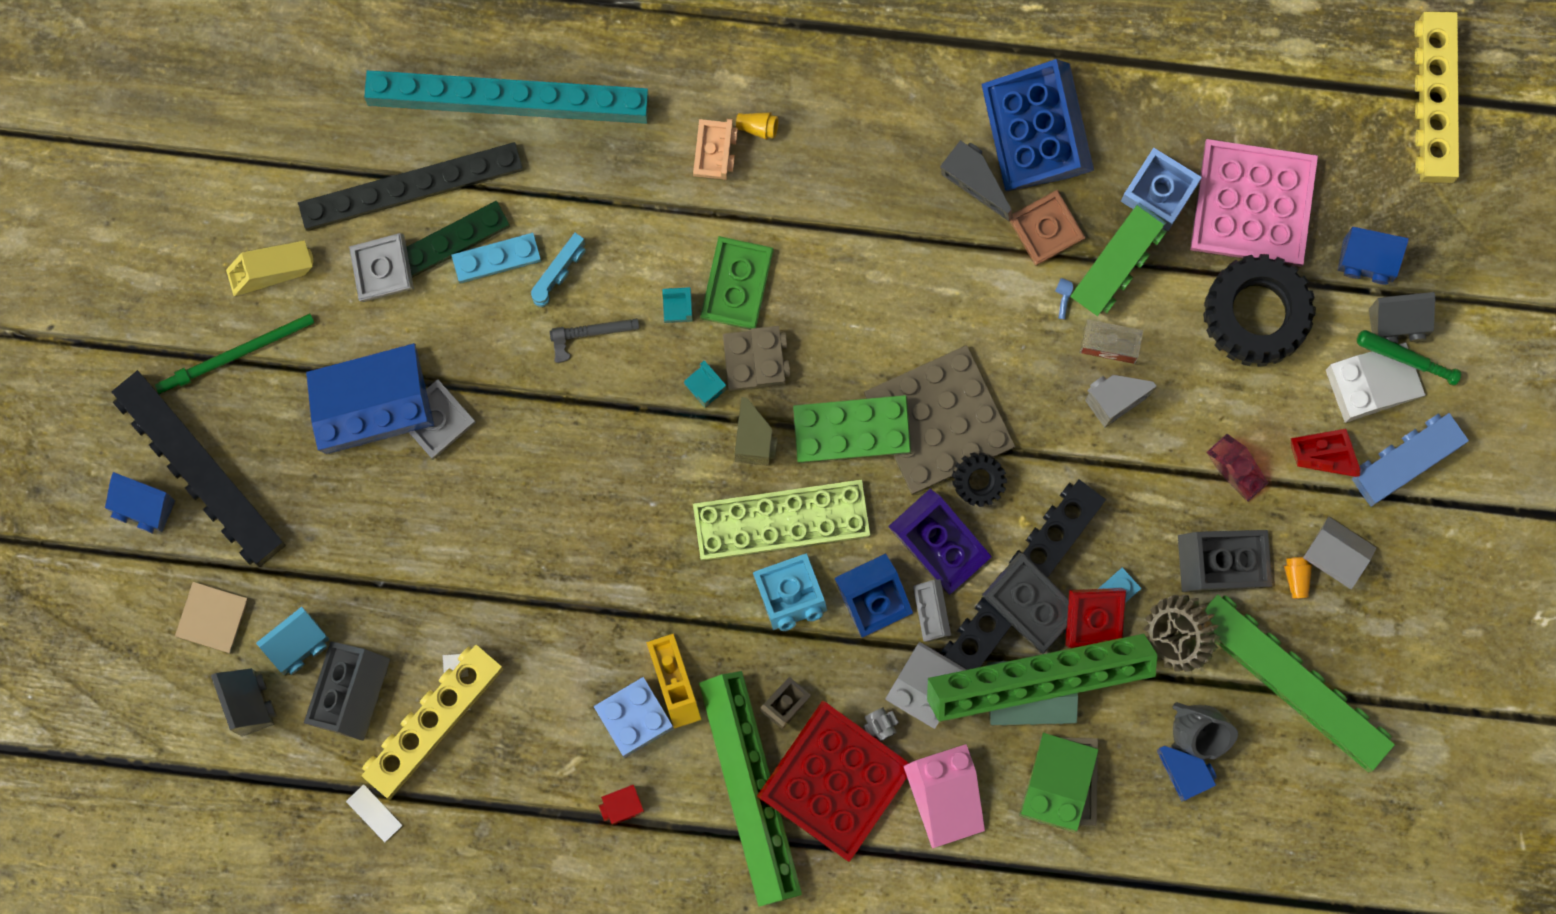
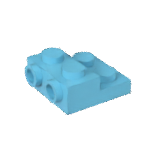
M807 553L753 572L773 630L778 628L781 631L790 630L796 625L795 622L807 619V621L818 620L823 616V612L827 611L823 594Z

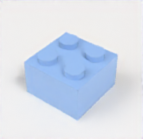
M1153 148L1124 193L1121 202L1132 209L1138 203H1141L1167 223L1163 228L1169 231L1202 177Z
M644 677L594 706L624 758L673 730L671 722Z

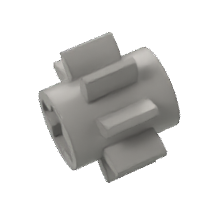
M884 707L865 716L868 724L862 728L880 742L897 733L894 726L899 722L893 711L886 713Z

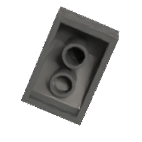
M1268 530L1205 531L1178 535L1182 592L1272 587Z
M251 668L211 675L231 731L243 737L275 725L272 718L276 717V712L272 701H266L263 691L267 689L261 673L257 674Z

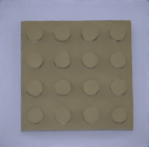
M967 345L864 391L866 399L907 396L912 453L893 454V457L911 495L953 477V471H957L955 467L957 462L961 464L963 462L961 458L964 456L967 458L971 457L970 453L975 452L979 455L982 452L995 458L1015 448Z

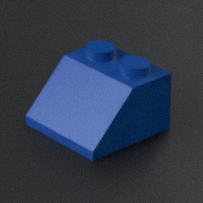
M1352 227L1343 239L1337 271L1344 272V276L1349 278L1369 277L1372 278V282L1386 285L1389 282H1393L1398 276L1409 238Z
M113 472L105 508L112 512L111 518L123 523H127L128 519L138 523L137 528L153 534L154 529L163 532L175 500L164 491Z
M886 553L834 578L842 599L862 638L913 614L898 573Z

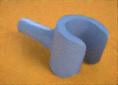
M1063 278L1060 279L1055 292L1063 295L1058 319L1065 320L1073 284Z

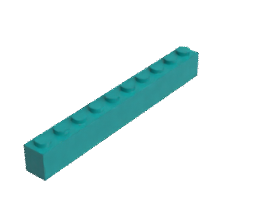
M366 70L364 94L367 105L376 107L647 124L649 102L648 88Z

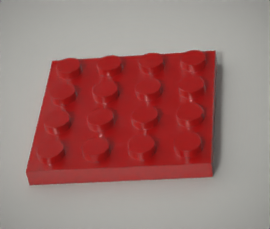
M822 701L757 797L844 860L850 862L906 780L907 775L904 766L909 764V762L831 705Z

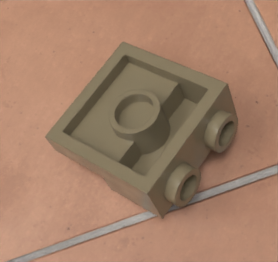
M779 326L752 328L751 331L723 334L729 391L785 385V377H790L789 361L783 360L782 349H787L786 333H780Z

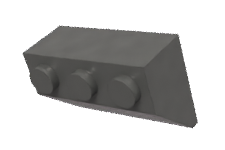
M330 641L304 724L364 741L375 705L378 702L384 677L387 674L390 658L363 648Z

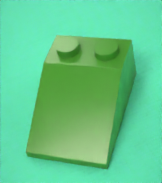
M1043 733L1019 816L1075 833L1078 830L1098 749Z

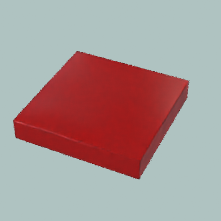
M1123 588L1069 590L1065 645L1069 648H1076L1123 638L1126 590Z

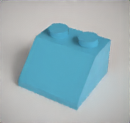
M301 607L256 642V644L283 675H286L288 672L292 675L305 665L302 661L312 654L315 657L327 648L325 643L330 639L312 616Z

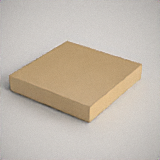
M193 582L175 637L231 654L249 599Z

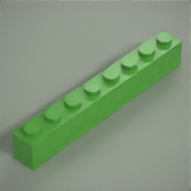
M1217 594L1210 601L1206 609L1207 614H1215L1213 619H1211L1212 624L1219 625L1214 630V633L1220 636L1215 643L1368 773L1373 771L1395 745L1390 741L1392 736L1382 727L1378 726L1376 729L1368 722L1369 716L1361 709L1356 707L1354 710L1345 703L1348 699L1337 689L1331 691L1323 684L1325 679L1314 670L1309 672L1301 665L1303 661L1292 651L1287 653L1279 647L1281 642L1269 632L1265 635L1257 628L1259 623L1248 614L1243 616L1235 609L1237 605L1226 595L1221 597Z
M738 671L722 674L700 682L699 686L758 907L800 896L802 892L781 814L757 797L769 779L770 773L743 673Z

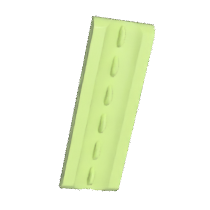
M862 480L693 504L701 560H713L870 536Z

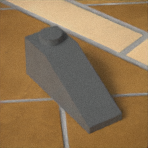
M960 140L940 166L942 176L1010 222L1013 218L1012 209L983 155H981L982 151L972 143L967 145Z

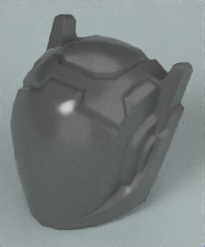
M1178 702L1172 706L1177 711L1173 722V738L1175 741L1171 745L1173 749L1181 750L1200 759H1216L1225 754L1237 741V729L1216 708L1208 705L1187 706Z

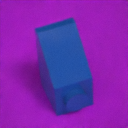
M1167 746L1156 750L1181 802L1216 786L1214 780L1217 779V776L1210 763L1205 764L1203 759Z

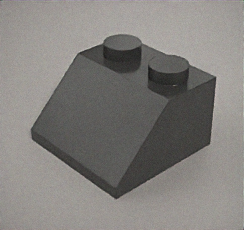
M1435 292L1377 298L1369 308L1372 333L1394 343H1399L1398 339L1409 338L1410 342L1427 340L1426 336H1429L1434 331Z

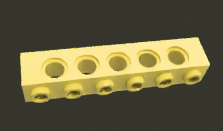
M1423 12L1419 21H1415L1414 27L1415 37H1419V48L1415 49V64L1419 65V75L1415 77V91L1419 92V102H1416L1415 118L1420 119V130H1416L1415 145L1420 147V157L1416 158L1415 170L1416 174H1420V182L1454 183L1459 177L1457 12ZM1437 38L1440 40L1442 47L1434 48L1430 44L1429 39ZM1429 66H1439L1442 70V75L1431 73ZM1430 93H1439L1442 97V102L1436 103L1432 101ZM1436 119L1440 121L1443 127L1442 130L1433 129L1430 125V120ZM1430 147L1440 148L1443 157H1434L1430 152Z
M475 645L472 649L468 646L458 657L460 663L454 670L449 668L440 677L439 682L441 685L436 691L429 690L419 702L422 707L415 714L410 712L400 724L403 727L396 736L392 733L381 745L384 750L377 758L373 755L362 767L365 772L361 776L387 799L390 800L504 670L502 666L479 646ZM472 669L476 672L477 677L472 684L462 683L461 675L465 670ZM448 691L457 693V701L452 706H445L442 702L443 695ZM428 713H435L438 716V723L433 728H426L423 724V719ZM409 735H417L419 738V745L413 750H407L404 746L405 738ZM392 756L398 757L400 760L399 768L394 772H388L385 768L386 760Z

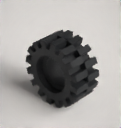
M975 452L970 453L971 457L968 458L966 456L962 457L963 462L961 464L957 462L955 465L957 471L952 473L954 477L952 484L956 488L957 494L972 506L976 504L979 507H984L985 503L992 505L993 499L998 501L1001 498L999 493L1005 492L1006 488L1003 485L1007 483V478L1004 476L1006 472L1001 467V464L992 456L982 452L979 455ZM979 469L986 470L990 477L988 485L980 490L971 488L969 484L971 474Z

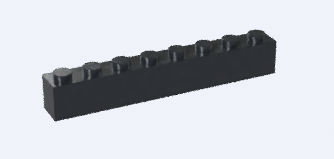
M138 370L111 391L117 398L113 401V404L123 415L128 412L133 417L134 421L130 424L141 436L145 433L152 440L149 444L150 448L159 458L163 454L170 461L167 468L177 479L182 476L188 483L185 487L187 492L195 501L199 497L207 505L203 508V511L213 522L218 519L223 524L224 528L221 532L231 544L234 541L239 543L243 548L239 553L249 565L254 562L258 567H261L286 546Z

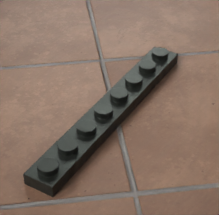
M513 142L298 202L304 228L306 231L521 172L523 168L516 144Z

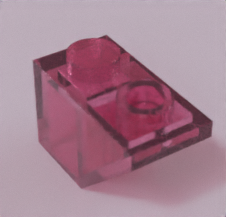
M1229 434L1222 437L1206 452L1216 469L1247 502L1268 484L1247 447Z

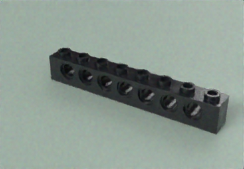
M1078 479L1075 485L1069 482L1059 495L1063 498L1062 502L1058 507L1052 505L1043 516V519L1047 522L1041 530L1036 527L1025 540L1029 543L1028 547L1024 552L1018 550L1009 561V564L1019 553H1023L1048 578L1106 499L1080 479ZM1068 505L1076 506L1080 512L1079 517L1076 519L1068 518L1064 512L1065 507ZM1050 528H1058L1062 532V540L1057 542L1050 540L1047 531ZM1034 550L1042 551L1046 557L1045 562L1042 564L1034 563L1030 558V553ZM984 597L981 598L974 608L978 613L971 621L969 618H966L957 630L961 634L957 641L953 643L950 640L940 653L966 670L981 667L1012 626ZM982 618H990L994 622V630L991 632L982 631L979 627V621ZM967 640L975 642L977 653L974 655L965 654L962 650L963 642Z

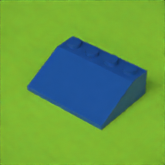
M1055 59L981 84L1005 191L1069 179L1094 171L1070 63Z
M415 343L306 372L311 423L317 449L324 454L435 426Z

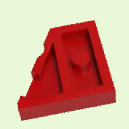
M1347 429L1291 438V449L1297 467L1353 477L1360 476V467Z

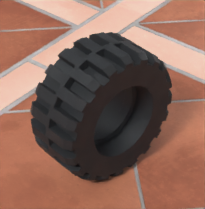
M1260 254L1256 258L1253 255L1244 256L1240 261H1233L1218 274L1205 298L1203 317L1204 322L1208 324L1206 331L1209 338L1213 337L1215 339V347L1219 351L1223 349L1228 353L1226 357L1233 361L1235 358L1242 360L1241 364L1250 366L1252 363H1257L1258 367L1267 366L1268 363L1273 362L1276 364L1283 361L1285 357L1291 356L1304 342L1314 324L1312 320L1316 314V307L1313 306L1315 297L1313 290H1308L1307 285L1309 281L1305 276L1300 277L1297 274L1299 269L1293 264L1291 267L1285 265V259L1278 256L1273 260L1269 259V254ZM1250 286L1265 287L1273 291L1281 299L1286 314L1282 326L1276 332L1270 335H1256L1248 332L1238 323L1233 312V304L1236 296L1243 289Z

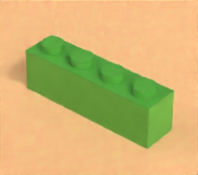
M1138 203L1070 297L1097 317L1102 311L1107 314L1117 301L1113 298V295L1119 288L1124 291L1133 279L1130 275L1135 265L1141 268L1150 256L1146 252L1152 242L1158 245L1167 231L1163 227L1167 222L1141 203Z

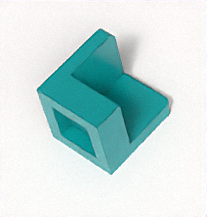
M691 287L662 289L664 323L692 322Z
M705 360L700 363V368L684 381V385L704 408L727 390L726 384Z

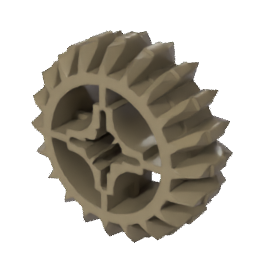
M1172 595L1160 600L1157 605L1150 609L1151 614L1145 618L1149 624L1143 630L1149 633L1147 639L1158 654L1157 661L1164 660L1165 668L1173 667L1175 672L1182 670L1190 672L1195 668L1198 669L1204 666L1205 662L1211 660L1213 657L1212 653L1218 648L1214 642L1218 641L1220 636L1215 634L1214 630L1219 625L1212 624L1211 622L1215 614H1207L1206 609L1208 605L1203 604L1199 606V598L1190 600L1189 595H1182L1180 597L1179 595Z

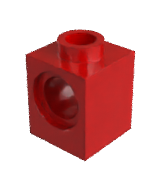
M634 784L602 796L603 804L598 805L604 821L610 820L612 826L645 813Z

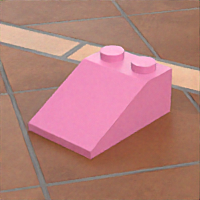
M967 744L913 761L904 766L932 849L985 831L977 774Z

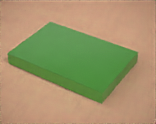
M718 236L700 319L749 330L756 328L774 248Z

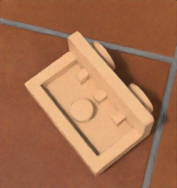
M699 119L693 170L694 177L727 180V173L733 172L735 155H730L731 144L736 145L738 128L733 127V119H727V122Z

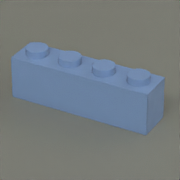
M1438 413L1425 422L1426 429L1420 433L1414 429L1401 438L1404 441L1402 445L1395 449L1392 444L1379 453L1381 459L1373 464L1368 460L1359 466L1360 476L1353 477L1352 481L1370 507L1469 441L1450 413L1444 417H1441Z

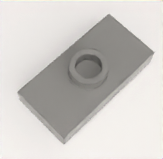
M941 579L914 585L923 641L928 642L951 636Z

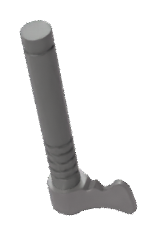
M638 318L572 327L570 329H564V327L552 328L549 332L551 342H554L555 363L570 359V354L564 350L566 340L582 338L584 336L639 330Z

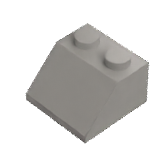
M1112 375L1108 379L1102 376L1090 385V388L1087 390L1089 394L1085 401L1105 428L1150 397L1156 385L1153 381Z
M919 642L885 700L935 729L939 721L927 701L928 678L966 669Z

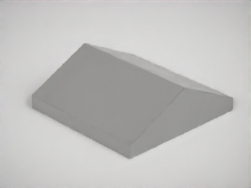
M1328 516L1303 558L1349 589H1352L1369 564L1376 547Z

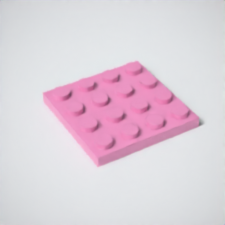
M1206 139L1200 175L1202 178L1199 182L1190 250L1238 258L1253 255L1256 258L1260 254H1269V259L1275 260L1278 256L1285 259V265L1293 264L1294 266L1302 267L1304 264L1318 156Z

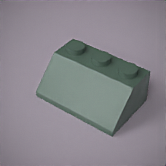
M1008 661L987 662V666ZM1078 693L989 711L990 725L1077 723Z

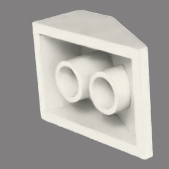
M1406 343L1399 344L1408 349ZM1368 352L1333 363L1326 369L1345 423L1425 396L1415 368L1375 352Z

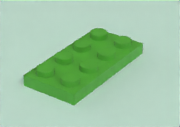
M906 395L793 406L798 463L912 453Z

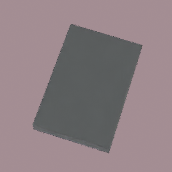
M1019 553L982 594L1042 654L1067 628L1069 599L1023 553Z

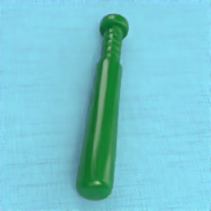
M1362 330L1357 336L1356 342L1360 347L1422 372L1427 371L1446 379L1448 384L1452 386L1457 385L1460 381L1462 372L1459 369H1447L1442 365L1431 362L1428 357L1367 330Z

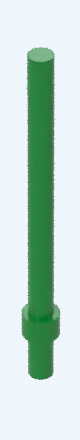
M309 313L189 369L184 367L174 372L175 375L154 385L159 394L179 385L181 387L192 383L191 380L313 325L315 322Z

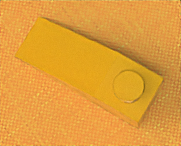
M674 634L646 642L674 729L701 720Z

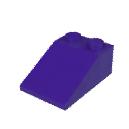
M932 489L924 493L888 526L935 580L941 579L942 588L949 595L992 557L942 497Z

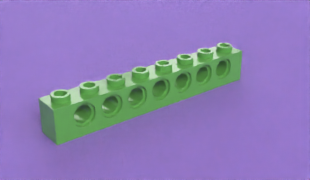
M1139 634L928 678L927 701L939 722L1156 677L1157 653L1145 634Z

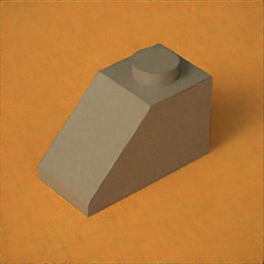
M789 677L762 705L760 711L783 730L797 715L811 694Z

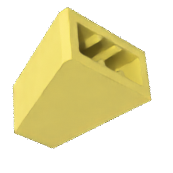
M305 240L242 252L226 269L233 295L239 296L305 276L313 267V255L311 250L307 249Z

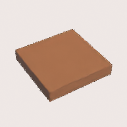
M1058 190L1012 214L1013 218L1010 223L1035 266L1085 240V236Z

